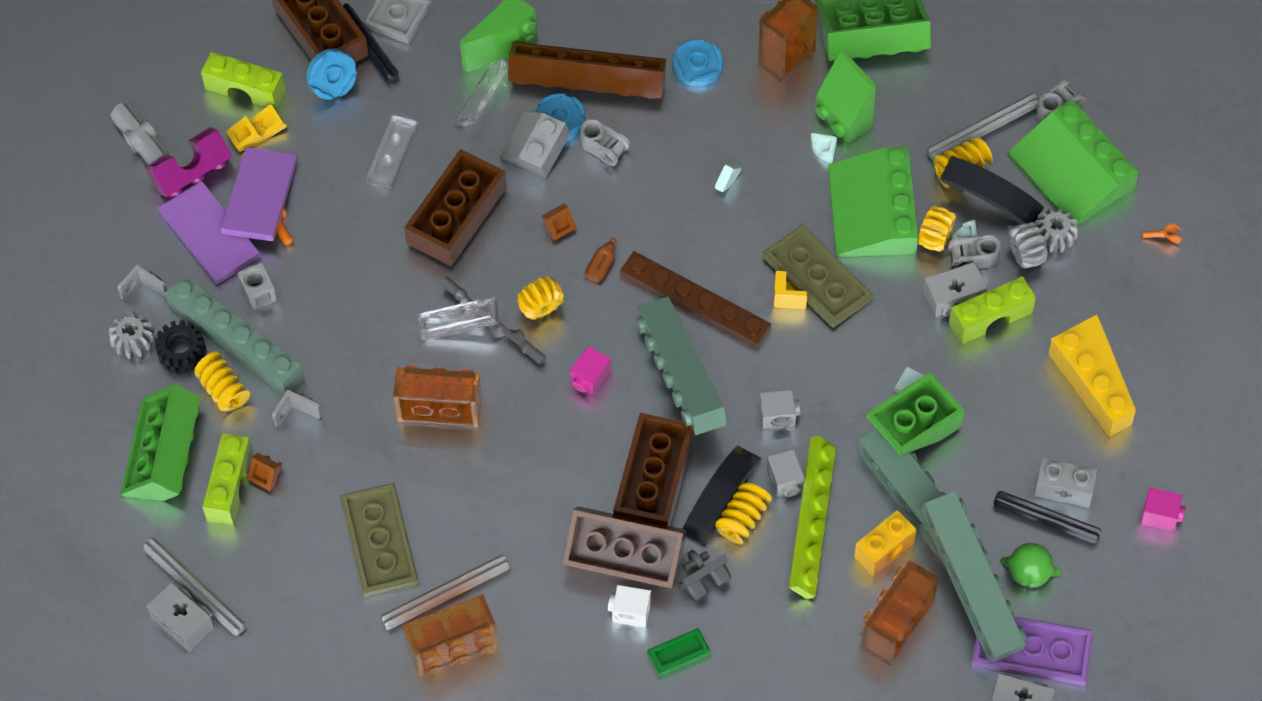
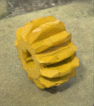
M932 206L923 220L918 234V243L931 251L941 252L947 245L953 231L956 219L955 213L941 206Z
M548 276L543 279L538 278L536 281L530 282L528 286H524L523 290L517 295V302L522 313L527 318L535 320L543 318L547 314L550 315L553 310H557L558 306L563 302L564 295L559 284Z

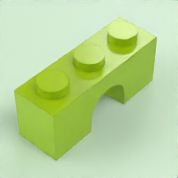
M214 52L210 53L201 71L206 90L229 96L233 88H238L251 97L252 104L262 107L272 104L277 110L286 91L283 73Z
M1022 276L951 307L949 324L961 344L985 335L987 327L1001 317H1006L1007 321L1012 323L1032 314L1036 296Z
M222 433L202 506L208 522L234 526L240 504L239 485L241 476H247L253 455L249 437Z

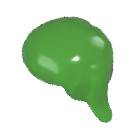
M1036 543L1022 544L1013 551L1011 556L1000 559L1001 564L1009 568L1013 580L1021 586L1030 588L1040 587L1047 583L1050 577L1061 575V570L1054 566L1053 558L1044 546Z

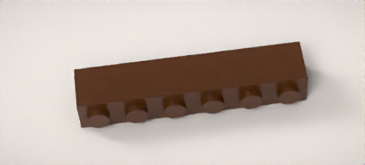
M513 42L508 59V82H516L521 85H542L547 88L562 87L569 90H588L595 93L606 92L621 96L633 95L642 96L647 99H662L667 59Z

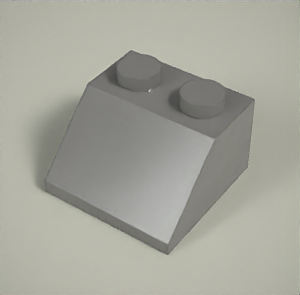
M523 112L500 154V158L546 179L570 135L566 123L544 113Z

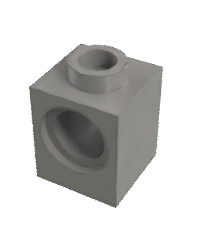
M262 263L247 266L242 271L237 272L240 286L252 311L277 301L274 287ZM255 283H261L258 286H252Z
M792 390L760 393L759 409L763 430L795 427L796 416H800L799 399L794 400Z
M794 449L767 457V471L777 497L784 495L791 497L803 490L804 476Z

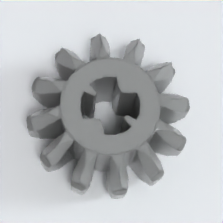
M1049 207L1046 214L1040 212L1037 220L1034 222L1036 227L1040 229L1042 236H1044V241L1047 244L1046 246L1049 247L1050 253L1054 251V248H1057L1061 253L1065 250V247L1071 248L1074 240L1078 237L1077 220L1071 219V212L1063 214L1061 207L1057 212H1054Z
M1033 222L1022 223L1010 229L1008 237L1009 247L1012 249V255L1015 256L1016 262L1023 269L1039 266L1047 260V244L1044 241V236L1040 233V229Z
M133 312L131 317H127L123 313L122 320L114 319V327L109 328L110 345L115 348L119 356L125 353L126 357L130 359L136 353L141 358V351H150V344L155 342L153 324L148 322L145 315L138 317V314Z

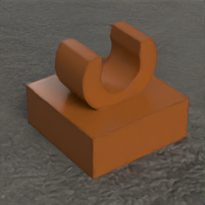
M564 203L542 215L549 237L554 241L576 229L570 209Z
M256 453L251 458L247 479L271 491L276 486L282 463L272 461L268 455L263 456L260 453Z

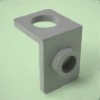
M138 265L117 286L120 297L124 301L141 283L166 298L164 292L167 289L159 275L151 270L147 272ZM133 279L131 286L125 290L127 284Z
M288 389L272 413L274 426L278 428L292 407L317 419L322 417L320 405L314 402L311 397L302 393L300 395Z

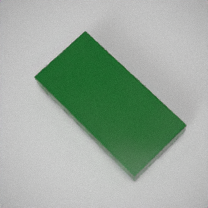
M696 628L648 649L647 654L660 678L710 656L711 651L700 629Z

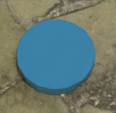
M688 40L680 44L673 55V72L686 85L695 87L709 85L716 81L722 73V52L715 44H709L705 40Z
M326 49L312 59L307 69L306 81L309 88L318 97L327 100L345 95L353 87L357 78L355 61L345 51L340 49Z
M563 93L545 97L539 102L535 111L566 123L570 132L567 140L578 136L581 133L582 124L586 121L583 104L573 96L571 98Z

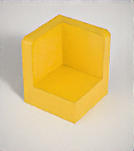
M776 271L774 308L806 309L807 291H796L786 282V271Z

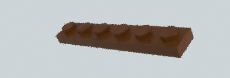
M636 251L632 252L620 269V276L661 298L669 297L672 304L757 349L771 330L772 323Z

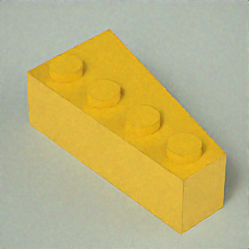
M1098 315L1051 338L1049 356L1108 437L1131 426L1136 409Z

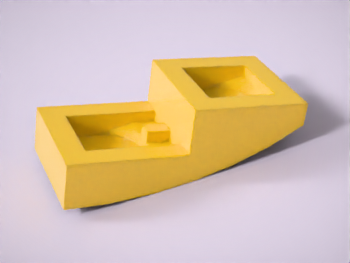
M270 104L251 119L245 116L230 127L226 133L237 150L241 152L246 147L251 148L264 142L283 130L287 125L276 108Z

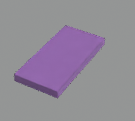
M245 148L222 223V234L274 242L297 164V154Z
M202 181L158 207L159 214L216 286L261 258L259 251L248 238L222 234L221 227L226 210Z
M1013 616L1016 625L1021 626L1024 630L1026 645L1020 653L989 664L976 636L972 660L973 667L1081 686L1086 685L1094 630Z

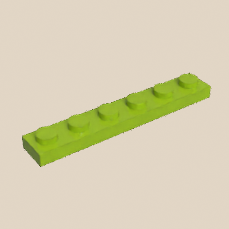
M821 436L810 438L789 588L805 599L814 598L816 595L836 456V447Z

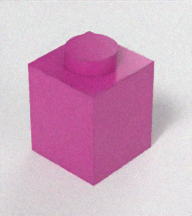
M588 346L570 369L572 385L578 391L583 393L586 391L594 396L611 373V359Z
M1149 487L1141 524L1174 531L1176 523H1182L1186 508V506L1181 505L1183 495Z

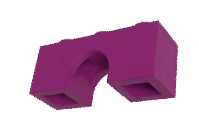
M209 127L188 140L194 152L193 159L188 165L180 167L173 156L165 154L144 167L160 195L169 196L170 198L175 197L183 192L184 186L189 183L195 184L206 177L205 173L212 169H221L227 164L226 160L233 156L217 129Z

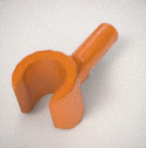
M1171 223L1164 230L1143 231V238L1167 237L1172 243L1177 244L1182 241V238L1179 235H1173V233L1182 230L1176 224Z

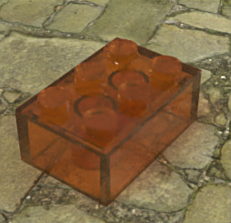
M779 0L777 5L771 11H766L759 20L758 65L780 82L816 49L818 6L810 0Z
M416 366L397 367L393 391L397 422L479 427L482 405L479 373L467 369L448 371L443 368L419 369Z
M911 560L907 562L904 568L900 566L893 575L892 581L894 583L889 590L884 588L877 599L878 606L874 612L869 610L862 620L861 625L864 627L860 633L862 637L861 648L891 665L935 601L939 577Z
M483 594L403 625L407 650L419 677L435 675L444 667L463 664L469 657L477 654H488L495 647L499 646L496 623Z

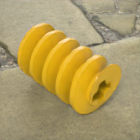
M973 137L970 142L965 141L961 146H955L952 151L947 150L943 155H937L934 158V168L938 179H940L951 156L968 161L984 169L986 167L985 160L988 164H993V157L989 147L979 137ZM940 181L945 188L949 187L948 184Z
M213 351L198 362L194 371L195 377L200 380L201 385L206 388L212 400L217 403L219 410L223 412L234 411L246 404L250 397V391L245 390L244 383L239 382V376L233 374V368L228 366L226 359H222V353Z
M742 483L738 487V492L733 495L732 500L727 504V509L721 513V518L716 521L717 531L727 540L736 544H743L741 537L747 538L750 536L747 528H755L756 524L753 520L761 519L759 511H766L767 506L765 503H770L772 496L758 485Z

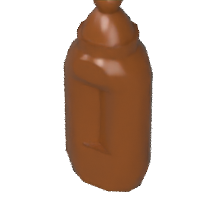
M612 237L610 242L597 249L585 270L586 278L597 283L604 278L615 257L614 244L617 241L616 238Z

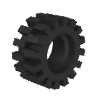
M180 320L179 325H176L175 321L170 322L172 326L170 328L165 324L162 327L164 332L159 330L157 333L158 338H155V349L160 363L167 370L171 367V371L175 373L177 368H180L181 373L186 372V367H189L190 371L194 370L193 364H198L201 360L200 358L205 357L206 345L202 332H200L197 326L194 327L192 322H188L186 326L184 320ZM178 340H187L191 343L190 348L185 352L173 353L170 350L171 345Z

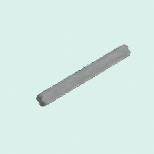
M1031 93L931 145L927 148L928 156L934 161L937 155H943L947 150L952 151L955 146H961L965 141L970 142L973 137L980 138L1038 108L1040 98L1036 93Z
M150 538L144 543V551L200 604H203L233 635L238 636L245 630V622L155 538Z
M500 555L382 614L381 621L384 627L390 630L509 570V562L504 555Z

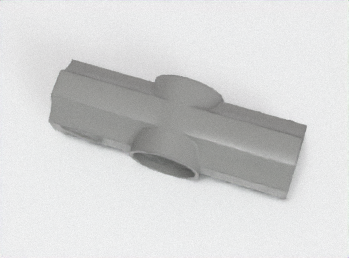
M120 103L114 107V110L110 113L111 119L121 130L127 144L134 153L138 152L148 165L165 154L170 155L158 140V136L147 120L143 121L129 103Z

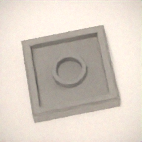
M376 0L363 23L368 30L409 45L431 9V1Z

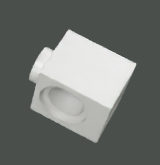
M617 585L616 594L610 595L608 611L612 612L613 622L646 628L651 606V590Z

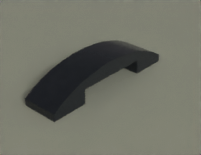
M951 156L939 179L960 192L966 190L1010 215L1009 219L1018 224L1034 223L1040 212L1044 209L1042 204L1016 185L960 158Z
M738 445L731 451L716 470L682 528L687 530V537L706 546L717 529L715 526L716 521L721 518V513L727 509V504L732 500L733 495L738 492V487L744 481L749 480L759 465L761 457Z

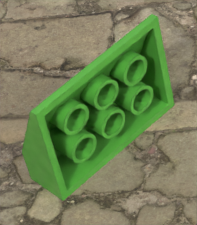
M815 0L823 43L829 61H835L839 52L843 50L850 58L859 57L866 59L873 55H895L898 52L906 51L920 52L923 49L931 48L930 19L922 0Z
M1073 99L1051 112L1010 149L1007 154L1055 209L1058 210L1061 207L1063 214L1071 212V219L1077 220L1078 225L1134 190L1139 174L1137 169Z
M909 147L881 148L828 164L836 258L916 254L918 234Z

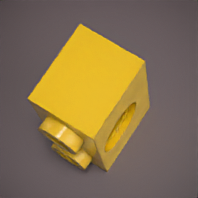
M897 510L856 543L854 558L874 577L915 543L916 528Z

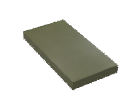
M801 225L779 240L762 254V258L775 271H786V282L796 291H807V303L832 328L873 300L874 295L804 225Z
M391 483L340 495L364 598L419 585L395 484Z

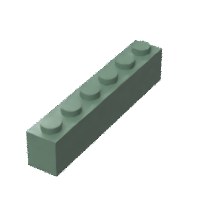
M182 275L164 292L169 309L186 322H192L194 327L197 326L204 336L282 396H284L287 389L294 392L305 381L300 363L185 275Z
M665 297L638 306L640 317L636 318L639 332L646 334L645 342L649 352L654 351V360L658 370L663 369L664 371L663 379L666 387L673 389L672 397L677 408H682L681 414L686 427L691 426L696 436L726 426L724 406L670 298Z
M877 429L871 431L859 439V454L942 561L920 510L925 502L946 494L944 492L940 493L935 486V481L928 471L924 472L919 466L918 458L913 451L900 456ZM979 537L978 542L981 548L984 549V544Z
M955 491L925 502L920 513L989 664L1020 653L1026 645L1024 630L1021 626L1016 625L1013 618L1014 609L1009 600L1005 601L1001 592L1003 589L1001 580L997 574L993 575L989 566L991 564L989 554L985 549L981 548L978 542L979 534L977 528L973 523L970 524L966 516L967 507L962 498H958Z

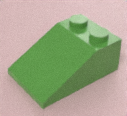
M504 0L460 40L463 71L468 73L509 59V52L513 42L535 44L538 39L536 10L523 0Z
M844 50L839 52L816 95L815 111L820 119L826 120L831 125L832 131L838 138L842 137L849 144L872 129L876 85Z
M929 372L867 412L865 416L901 456L939 442L961 428L965 410Z

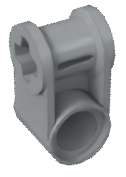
M1064 79L1040 97L1036 119L1040 123L1051 112L1072 99L1081 107L1086 97L1072 88L1071 82L1068 79Z
M586 120L581 126V147L609 166H615L622 152L628 150L631 146L629 140L623 134L612 130L598 120Z
M993 235L952 239L948 243V249L952 252L953 258L951 268L955 269L975 262L977 269L994 268L1000 259L1001 244L999 239ZM990 250L993 253H985L983 251Z

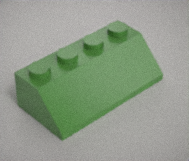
M172 384L142 397L120 495L164 501L179 495L183 488L182 480L185 467L189 461L190 443L194 438V425L199 415L200 396L176 384Z

